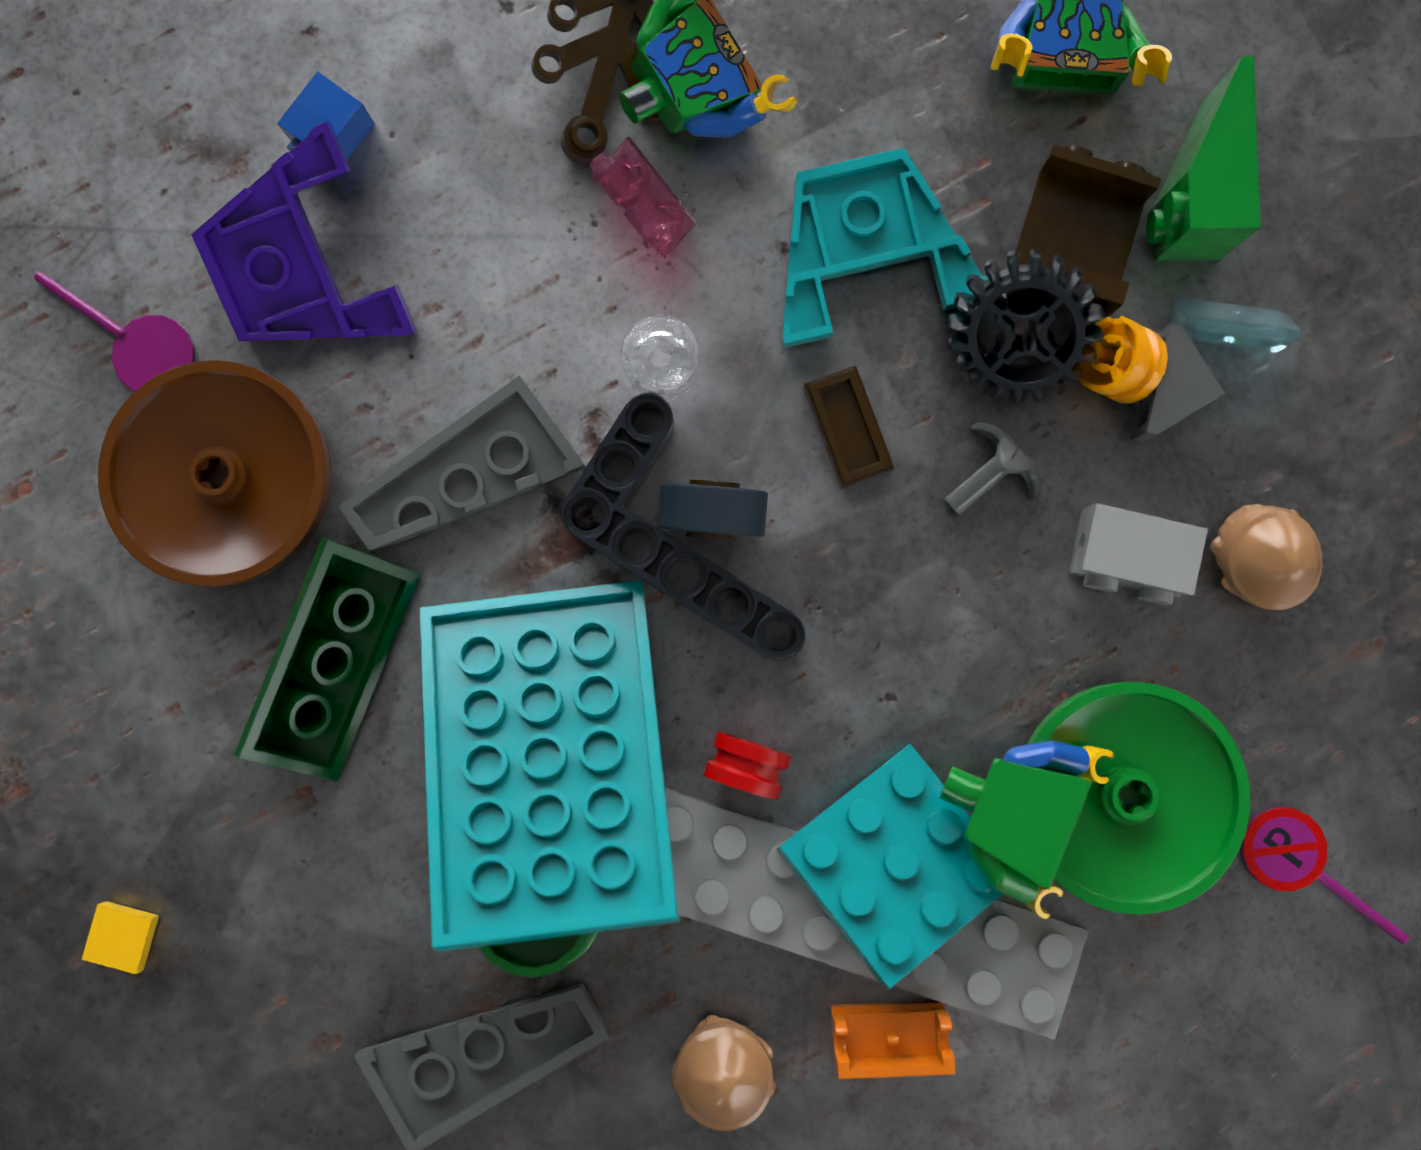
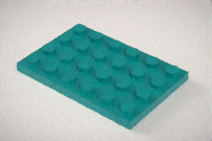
M637 580L420 607L432 948L437 952L679 922L643 581Z

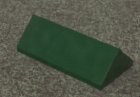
M322 537L234 755L240 759L337 782L421 574Z

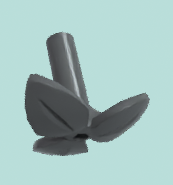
M975 423L970 428V431L991 440L996 446V455L945 498L951 507L960 515L1009 473H1020L1023 476L1030 500L1038 497L1041 493L1040 477L1032 460L1022 452L1013 438L1000 428L987 423Z

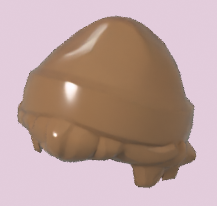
M1260 504L1243 505L1225 519L1224 524L1218 530V537L1211 543V551L1215 554L1216 563L1224 575L1221 585L1230 593L1258 608L1284 610L1295 607L1312 595L1320 581L1323 565L1320 543L1311 526L1295 510L1276 506H1262Z
M716 1015L707 1016L705 1020L697 1025L694 1032L688 1036L682 1045L672 1070V1086L680 1096L683 1104L682 1109L701 1125L713 1130L732 1131L753 1122L763 1112L769 1098L775 1092L776 1084L773 1080V1067L771 1063L773 1051L761 1037L754 1034L744 1025L727 1018H719Z

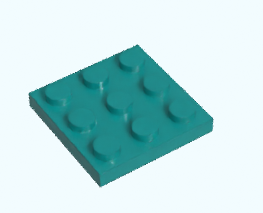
M911 744L907 745L777 848L780 855L885 990L891 989L1003 895V893L992 888L969 856L970 841L964 837V831L970 819L969 815L963 808L939 799L944 788L943 783Z

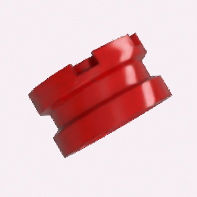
M717 731L713 743L717 752L714 760L707 761L703 775L730 787L778 800L782 785L778 780L781 771L788 770L792 755L782 751L776 752L773 751L774 748Z

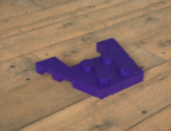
M326 121L318 124L301 143L290 152L283 154L271 165L272 168L249 188H244L191 234L238 341L407 336L417 332L398 285L347 304L343 302L299 199V192L351 172L331 122Z

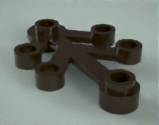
M551 0L547 9L548 22L555 30L560 32H570L576 28L582 17L612 6L607 26L561 47L553 44L543 45L537 49L531 63L532 72L540 82L553 84L561 79L565 71L597 57L581 113L567 123L561 135L562 150L575 163L589 164L599 158L607 145L608 135L602 120L618 66L629 87L639 83L631 67L638 52L628 32L633 15L640 27L642 26L653 4V0ZM558 5L570 7L574 18L570 20L560 18L556 13L555 7ZM545 56L554 58L558 63L559 69L555 72L544 70L540 65V59ZM656 112L643 121L657 123L662 119ZM580 128L590 129L595 135V143H582L577 136V130Z

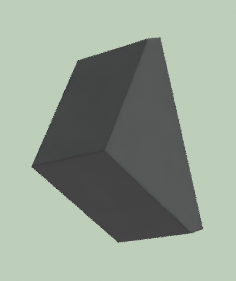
M1171 323L1158 332L1167 347L1168 361L1166 371L1159 385L1146 398L1139 401L1131 437L1133 442L1143 443L1225 394V391L1182 325Z

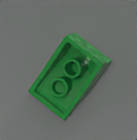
M1242 56L1201 104L1153 209L1149 211L1147 217L1146 237L1148 243H1154V261L1221 260L1260 228L1254 56Z

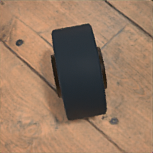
M689 479V484L662 483L660 486L657 526L661 529L685 531V536L724 540H736V535L763 537L765 535L768 492L740 488V483Z

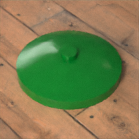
M1145 682L1107 683L1091 687L1066 699L1055 707L1035 729L1027 744L1052 740L1079 747L1094 746L1110 750L1114 754L1113 758L1100 757L1095 764L1096 774L1107 777L1109 780L1106 784L1096 782L1091 784L1053 880L1064 890L1084 902L1111 912L1139 915L1152 914L1177 908L1199 897L1211 888L1230 867L1244 840L1249 820L1250 788L1248 775L1240 751L1232 736L1212 712L1202 704L1179 691L1157 684Z

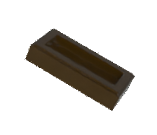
M856 365L804 384L805 395L841 489L885 474L894 469Z

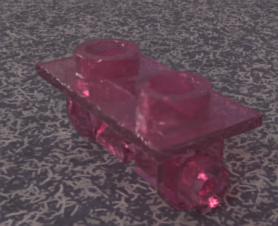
M630 137L624 139L611 158L604 152L590 163L589 167L594 172L592 180L595 184H600L616 205L621 204L625 208L626 212L624 215L644 239V246L647 249L653 247L664 259L672 253L697 224V221Z

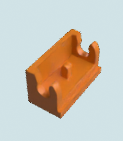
M931 1000L831 1005L833 1063L838 1079L956 1074L955 1057L950 1049L948 1031H952V1022L945 1010L944 1003Z

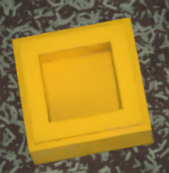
M108 901L97 904L82 960L132 974L142 972L145 968L159 915Z

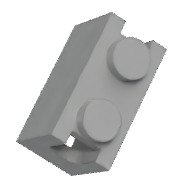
M1095 503L1082 509L1068 573L1085 577L1083 586L1106 592H1117L1119 585L1139 589L1138 599L1156 604L1172 605L1173 599L1180 598L1181 594L1194 596L1208 529Z

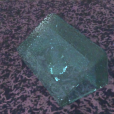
M1182 297L1176 298L1174 301L1172 323L1182 325L1192 341L1278 352L1300 339L1301 329L1287 314L1278 310Z

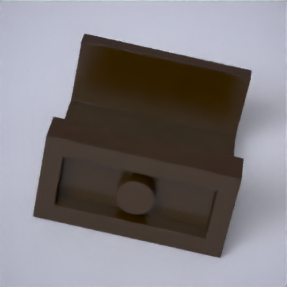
M1053 145L1041 163L1014 250L1018 255L1019 265L1028 264L1029 254L1034 249L1039 250L1041 253L1042 267H1046L1054 255L1062 256L1064 266L1061 276L1069 269L1078 266L1083 272V278L1079 286L1094 284L1097 296L1091 303L1102 305L1104 317H1110L1124 303L1129 283L1121 281L1144 204L1159 188L1161 178L1147 174L1144 167L1133 162L1118 161L1112 163L1093 157V153L1090 150L1081 146L1064 145L1060 147ZM1036 288L1016 289L1032 295H1037L1041 291V289Z

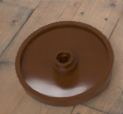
M209 360L183 364L171 368L144 383L126 400L114 416L101 447L98 465V488L101 504L113 533L124 548L142 565L153 572L180 583L201 587L220 588L247 584L259 580L286 565L304 548L315 533L324 515L331 487V460L324 433L310 408L295 392L271 375L257 368L230 361Z

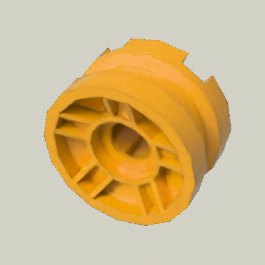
M1122 315L1117 319L1108 316L1096 322V325L1102 327L1104 338L1098 343L1090 344L1097 353L1094 363L1078 362L1084 374L1080 382L1090 390L1118 403H1135L1146 398L1159 385L1165 374L1168 361L1166 343L1158 333Z

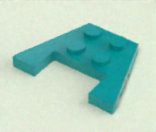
M904 147L796 173L782 329L783 349L832 337L833 329L821 281L929 257L942 308L945 311L957 308L954 306L956 293L965 292L973 294L966 285V278L970 274L978 275L985 281L988 279L987 276H982L970 257L971 251L961 235H956L940 210L942 207Z

